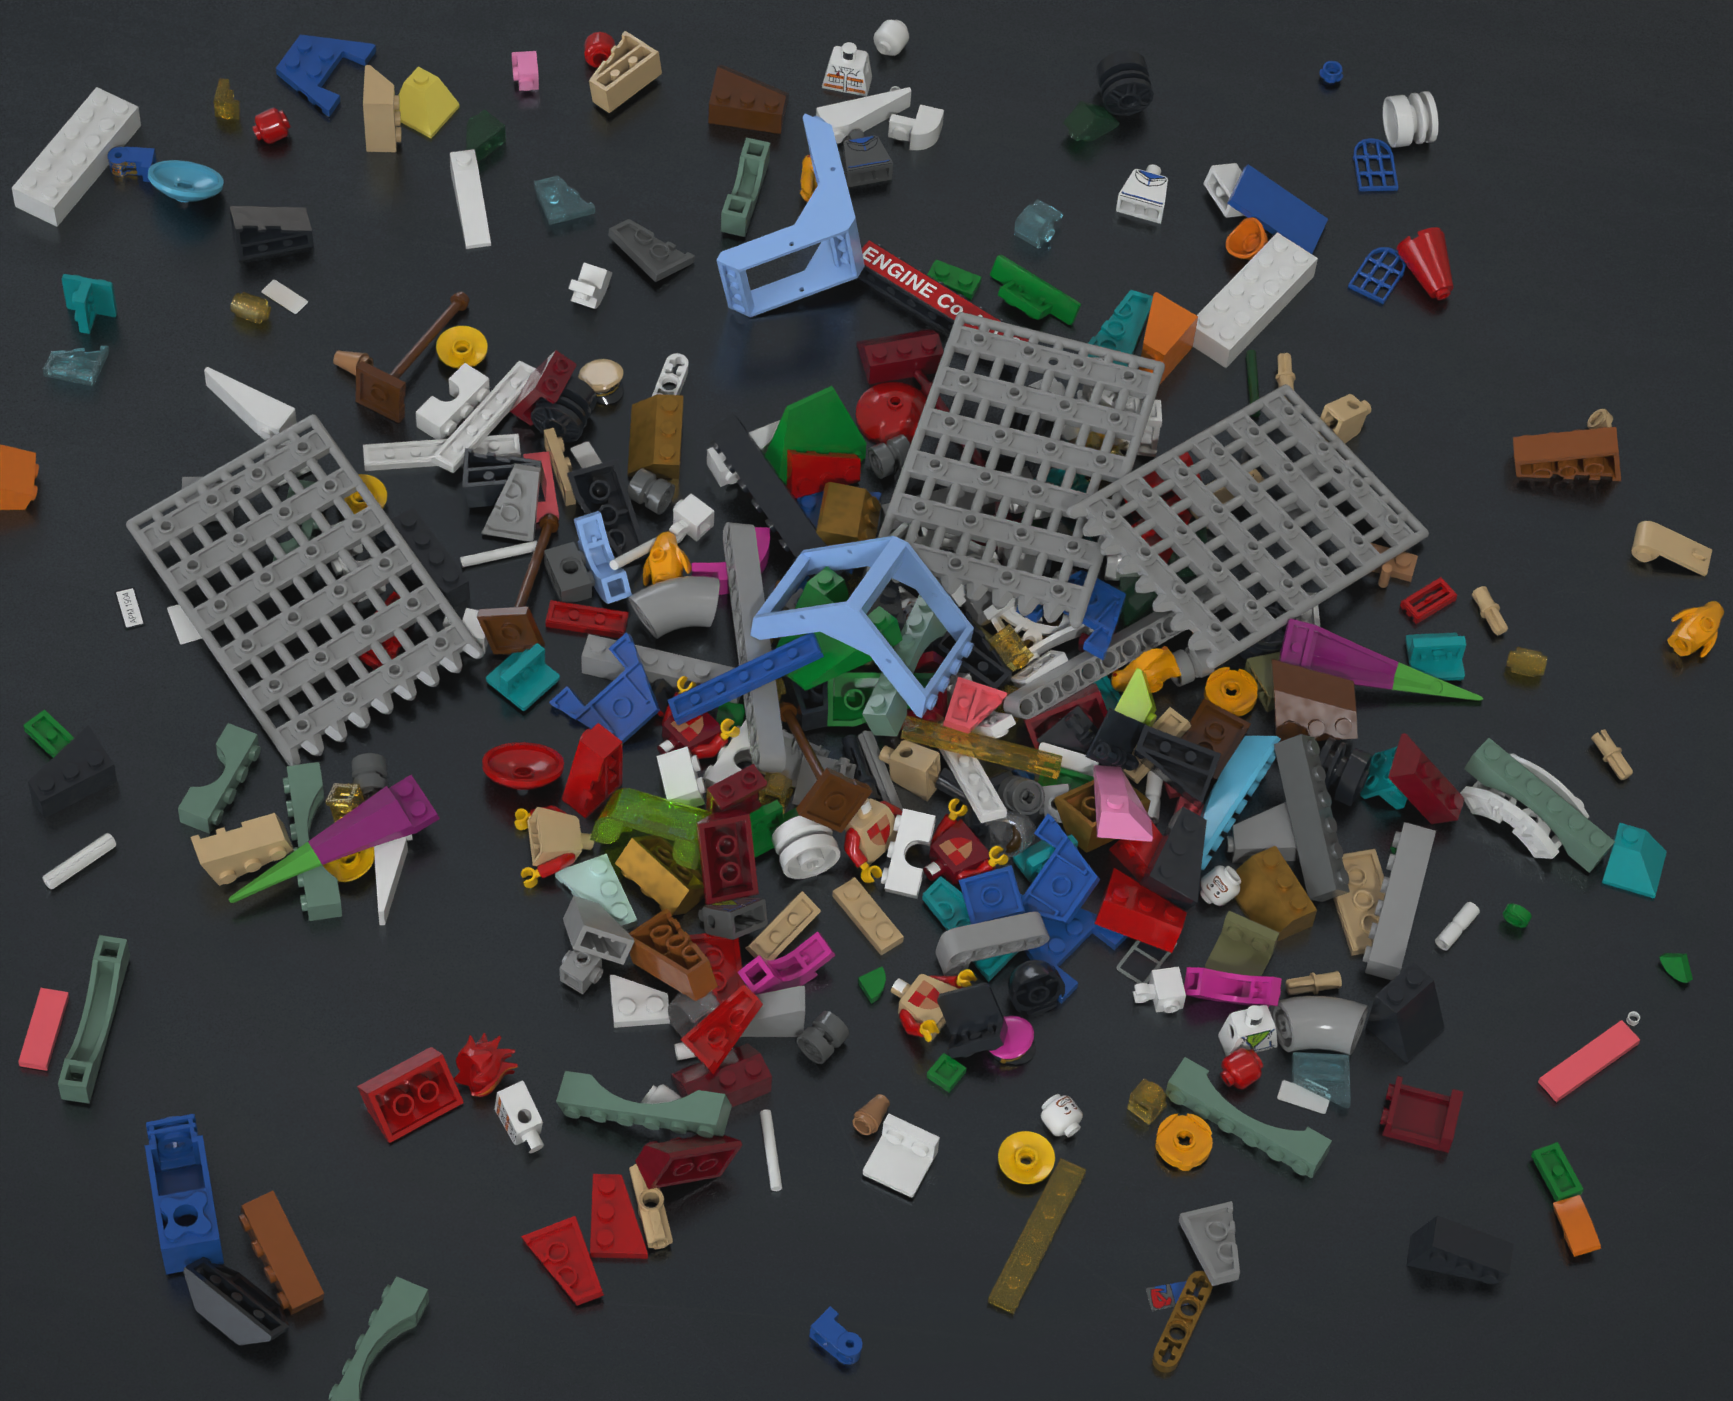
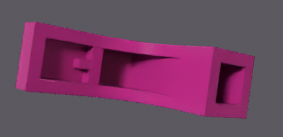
M755 527L761 574L765 570L769 558V527ZM726 562L692 563L691 576L719 578V595L730 594Z
M817 931L789 954L775 960H766L759 955L738 971V974L755 995L802 986L816 977L818 974L815 971L836 954Z
M1187 967L1184 989L1187 996L1239 1005H1267L1269 1007L1278 1006L1282 979L1268 976L1233 974L1207 968Z

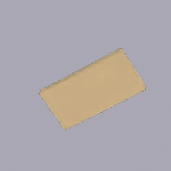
M1375 849L1346 853L1342 857L1344 868L1349 876L1348 886L1350 892L1333 899L1351 956L1364 954L1366 946L1372 947L1373 939L1368 937L1372 922L1378 923L1379 916L1374 915L1378 899L1384 900L1385 893L1380 892L1384 874Z

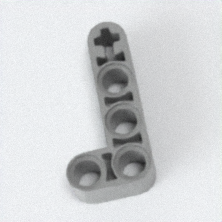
M1036 911L950 929L941 935L935 954L943 975L954 976L968 969L972 961L1037 948L1047 943L1050 936L1041 914Z

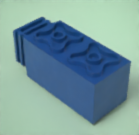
M195 1114L169 1116L160 1120L146 1122L149 1145H145V1152L166 1274L182 1272L187 1265L202 1257L210 1259L211 1263L224 1264L203 1135H198Z

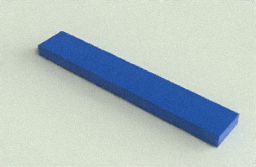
M808 633L668 699L677 725L683 724L824 657L815 633Z

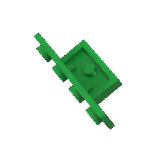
M1000 254L996 257L990 276L1004 284L1000 287L998 296L1003 298L1007 304L1016 306L1032 319L1040 320L1048 314H1052L1068 325L1074 323L1081 303Z
M775 800L750 813L755 857L774 848L772 834L784 822L800 816L796 808L783 814L782 805Z

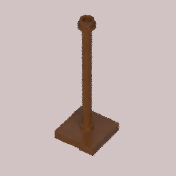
M463 292L454 293L450 298L451 304L390 374L361 361L356 367L355 402L400 423L405 417L404 396L406 382L399 378L459 310L463 311L468 307L469 297Z
M553 514L544 515L539 522L542 530L514 607L479 609L477 619L493 654L523 652L526 649H531L536 643L543 648L545 647V642L529 607L525 606L550 536L559 528V520Z
M782 702L779 704L781 721L787 723L817 779L796 810L800 816L842 833L873 791L869 785L846 777L842 773L828 767L824 770L795 717L797 715L795 705L790 702Z

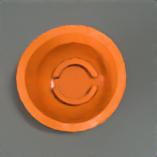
M1253 217L1244 219L1227 237V251L1234 257L1251 260L1268 243V237L1262 223Z

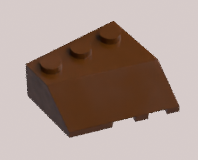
M720 64L717 66L709 101L708 123L781 134L789 93Z
M1272 659L1275 736L1281 738L1280 742L1300 734L1315 737L1316 741L1327 740L1329 737L1336 740L1358 739L1353 680Z

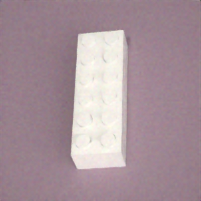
M96 87L14 184L12 192L15 207L58 227L109 165L108 152L115 147H124L141 127L139 107Z
M1277 232L1197 315L1198 321L1193 347L1227 368L1314 277L1318 258Z

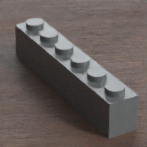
M1303 734L1274 744L1307 895L1310 900L1324 902L1350 892L1348 886L1349 876L1343 864V849L1338 842L1336 833L1337 823L1333 818L1330 807L1332 801L1325 785L1326 774L1320 763L1319 745L1315 737Z

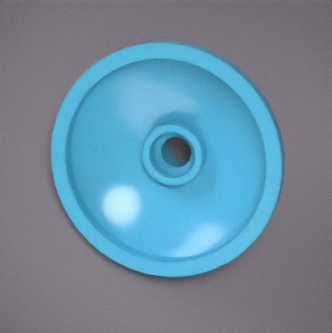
M168 160L155 163L148 170V179L157 190L179 202L204 200L215 196L223 189L224 180L222 176L215 170L198 163Z

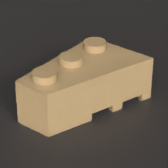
M624 31L621 35L622 40L617 46H613L607 61L603 60L589 80L592 102L609 113L662 74L659 52L627 31Z
M275 813L241 822V828L227 832L224 827L216 829V835L200 839L199 835L190 837L201 866L219 886L232 883L237 877L248 872H255L261 866L271 861L280 860L288 853L294 851L284 823Z

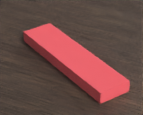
M1621 1020L1540 1077L1538 1083L1558 1102L1637 1046L1640 1039Z

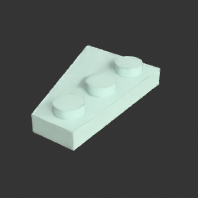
M607 854L567 867L555 873V877L571 890L573 896L599 903L625 930L638 926V920Z

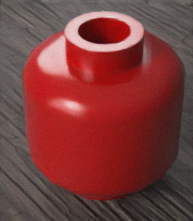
M595 32L587 37L584 43V56L590 66L598 68L603 60L607 61L611 55V49L615 45L611 35L604 32Z
M273 107L256 115V125L252 127L258 140L264 139L267 144H273L288 136V129L291 128V125L284 111H279Z
M1238 1048L1222 1060L1221 1066L1223 1071L1220 1073V1076L1227 1086L1233 1085L1237 1089H1245L1261 1077L1263 1063L1254 1050Z

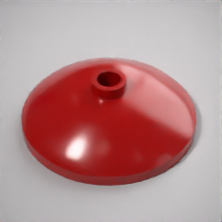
M885 382L877 384L864 392L857 403V425L868 439L877 444L881 442L887 444L888 439L900 434L904 435L911 444L927 398L920 390L905 383Z
M515 742L499 745L489 750L483 756L482 768L490 779L500 785L517 790H530L555 781L563 773L564 759L557 751L550 747L536 743Z

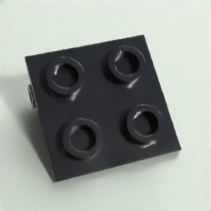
M1076 706L1036 740L1039 744L1044 742L1086 755L1099 729L1082 709Z
M1109 708L1085 757L1105 766L1121 767L1122 770L1132 771L1137 769L1139 761L1132 752L1146 724Z

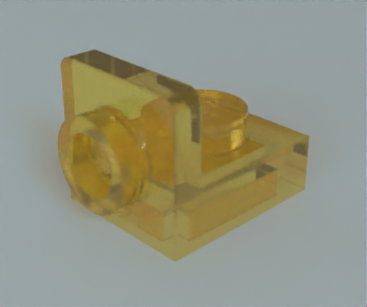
M219 78L214 98L215 117L239 120L240 103L238 100H233L234 90H230L229 79Z

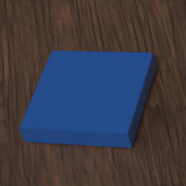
M1012 865L959 880L971 924L1025 913Z

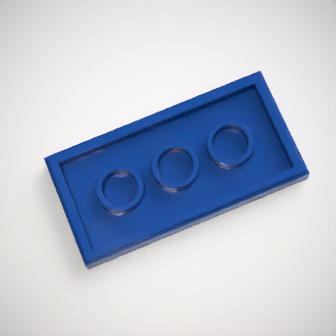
M1249 164L1244 167L1227 202L1228 205L1247 218L1253 217L1258 219L1264 229L1272 235L1278 232L1310 254L1313 253L1328 221V218Z

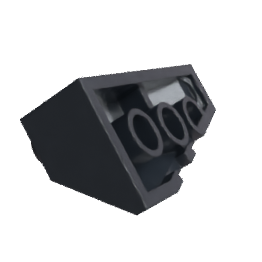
M617 459L567 473L574 498L586 515L596 511L601 513L609 545L618 557L644 544V539ZM647 553L632 562L648 558L649 555Z

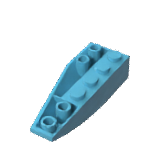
M1245 736L1212 787L1200 815L1207 820L1201 870L1204 871L1212 856L1208 855L1210 850L1216 852L1224 840L1220 836L1222 831L1228 833L1235 823L1236 819L1232 817L1233 814L1237 813L1240 815L1248 802L1244 799L1246 794L1249 796L1253 795L1262 778H1264L1276 758L1274 744L1280 742L1281 738L1277 736Z

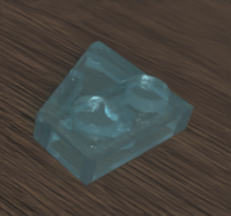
M1293 1052V1083L1344 1108L1350 1107L1349 1055Z

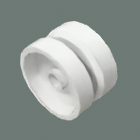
M802 816L794 817L780 825L772 834V843L776 853L780 856L779 862L784 874L793 879H805L817 876L834 866L840 858V849L837 841L832 836V829Z

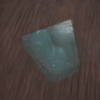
M558 175L534 181L535 192L549 225L595 214L594 204L592 202L587 203L580 198V193L574 188L569 187Z
M100 346V351L85 352L84 348H77L71 351H51L43 367V376L94 386L109 355V346Z

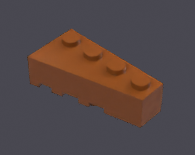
M1600 427L1589 430L1577 429L1569 432H1549L1540 435L1513 437L1517 477L1550 478L1553 474H1558L1564 477V479H1574L1575 475L1589 476V480H1600V476L1612 477V481H1621L1616 427Z
M667 908L629 933L634 938V944L629 952L632 962L684 995L697 1001L718 987L708 958L696 943L694 944L691 941L688 933L682 930L680 923L676 918L672 917L671 912Z
M274 1191L241 1205L240 1215L238 1216L240 1224L244 1231L248 1233L256 1256L262 1259L265 1265L264 1272L269 1282H274L279 1291L276 1295L283 1309L288 1308L292 1315L323 1300L324 1292Z

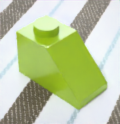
M1136 668L1114 710L1152 727L1157 718L1155 714L1157 709L1146 673Z

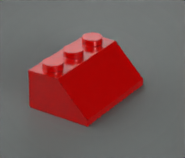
M433 1047L418 1053L357 1086L369 1114L389 1143L464 1103L443 1054Z

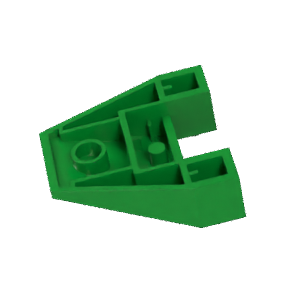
M830 386L786 407L765 456L787 486V449L796 450L801 453L815 451L817 454H829L830 452L856 454L862 461L866 457L867 443L835 389Z
M825 567L806 583L795 609L847 601L849 594L845 580L829 567ZM878 606L867 615L892 648L903 640L897 619L882 607ZM814 632L824 657L788 673L786 676L806 691L864 665L873 659L870 655L822 632ZM806 634L781 637L776 648Z

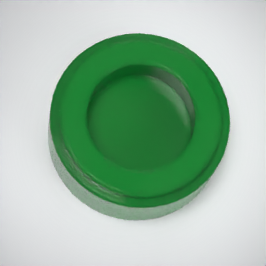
M1508 904L1503 912V917L1508 923L1520 928L1527 927L1532 918L1528 910L1517 904Z

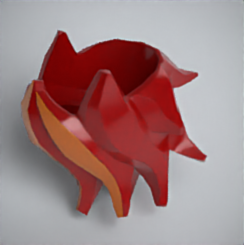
M483 1033L481 1039L475 1043L473 1037L469 1035L467 1044L458 1053L456 1065L460 1072L455 1076L454 1081L461 1085L469 1086L471 1096L483 1097L490 1094L504 1076L514 1074L515 1070L512 1069L518 1067L516 1063L505 1062V1059L515 1053L514 1049L497 1048L501 1036L488 1042L486 1033Z

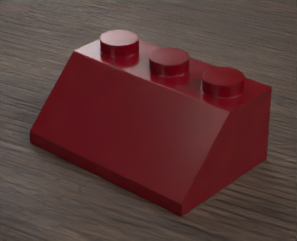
M931 329L857 341L858 351L868 384L914 377L913 373L918 369H921L925 375L934 374L937 372L944 352L939 334Z
M1096 683L1083 688L1033 718L1023 719L1036 753H1038L1040 745L1036 739L1076 706L1082 709L1098 729L1100 728L1108 711Z
M1406 733L1401 734L1388 778L1431 824L1458 820L1463 807L1464 797Z
M737 808L712 813L697 822L706 904L758 895L750 814Z
M748 1043L732 1049L714 1075L702 1062L671 1074V1078L682 1098L697 1090L722 1093L727 1096L732 1107L771 1092L772 1075L762 1055Z
M698 1134L683 1139L676 1137L666 1142L658 1143L657 1141L647 1143L642 1148L635 1162L649 1190L720 1177L743 1144L741 1140L726 1135L723 1137L713 1136V1138H704Z

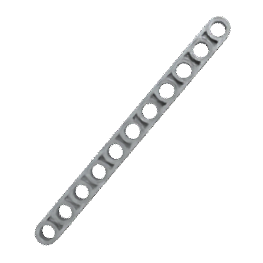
M727 522L723 530V545L740 666L772 651L770 639L759 640L750 636L753 618L765 603L755 527L751 524ZM776 680L744 694L743 697L752 764L759 771L782 773L786 765V752Z
M1206 585L1193 592L1202 602L1203 600L1206 602L1215 596ZM1222 604L1217 608L1213 609L1211 612L1214 614L1219 610L1225 608V605ZM1172 610L1153 612L1114 634L1103 661L1093 654L1084 651L1012 692L1004 700L1003 708L1005 713L1012 714L1016 718H1033L1131 662L1143 652L1151 650L1183 631H1173L1170 626L1171 620L1176 614Z

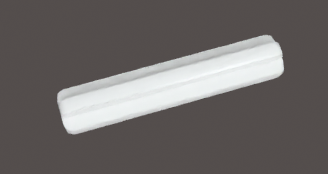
M110 833L104 834L43 876L44 883L49 889H54L116 846L115 839Z

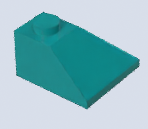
M1619 823L1613 838L1615 843L1612 845L1602 883L1655 899L1667 851L1646 830Z

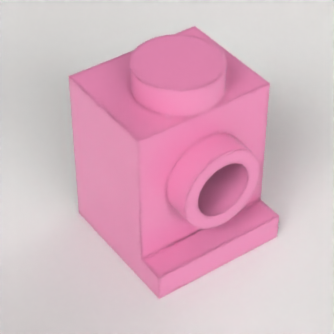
M536 51L512 52L513 80L518 81L519 91L539 90Z

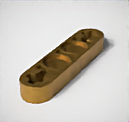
M1195 1271L1188 1277L1155 1348L1152 1361L1155 1368L1160 1372H1172L1178 1366L1211 1295L1213 1286L1203 1271ZM1202 1281L1204 1287L1201 1288L1198 1297L1193 1296L1196 1284ZM1189 1303L1196 1308L1197 1312L1194 1315L1188 1316L1182 1313L1180 1307ZM1172 1328H1181L1185 1332V1337L1181 1340H1176L1171 1337L1169 1331ZM1169 1345L1173 1350L1170 1359L1165 1363L1161 1360Z

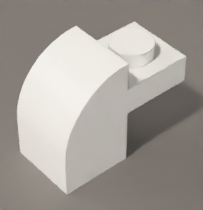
M920 105L916 119L891 114L888 137L910 142L909 150L927 149L934 145L939 138L943 126L944 110Z
M583 263L578 281L572 279L569 289L574 291L571 301L596 309L607 291L612 272Z

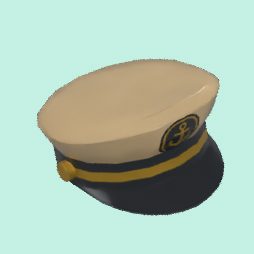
M597 359L586 363L580 369L578 378L586 382L597 395V402L612 404L617 402L623 395L624 387L621 381L623 368L617 362L609 359Z

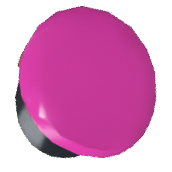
M1004 1016L1008 1026L1004 1045L996 1050L989 1051L990 1054L1001 1063L1023 1064L1030 1061L1036 1053L1032 1025L1026 1019L1018 1016Z

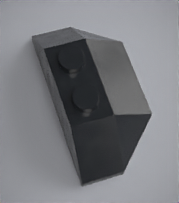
M205 1257L196 1260L184 1268V1276L195 1310L236 1344L244 1345L267 1342L288 1331L290 1326L286 1321L283 1308L241 1273L224 1265L211 1263V1260Z

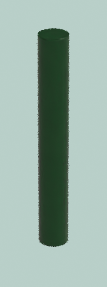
M1255 350L1246 351L1250 404L1260 399ZM1260 410L1251 416L1259 417L1261 415Z

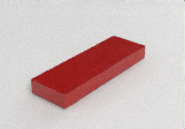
M550 600L545 626L621 638L626 632L629 612Z

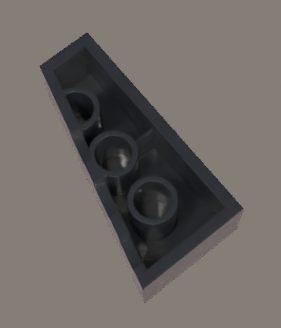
M411 508L390 519L450 605L455 607L470 599L469 580L415 509ZM385 530L372 537L381 553L396 546ZM413 569L404 573L405 578L410 582H415L419 586L423 585Z
M781 637L773 638L774 649H776ZM784 675L791 702L797 709V721L802 730L808 731L826 727L828 720L827 681L805 691Z

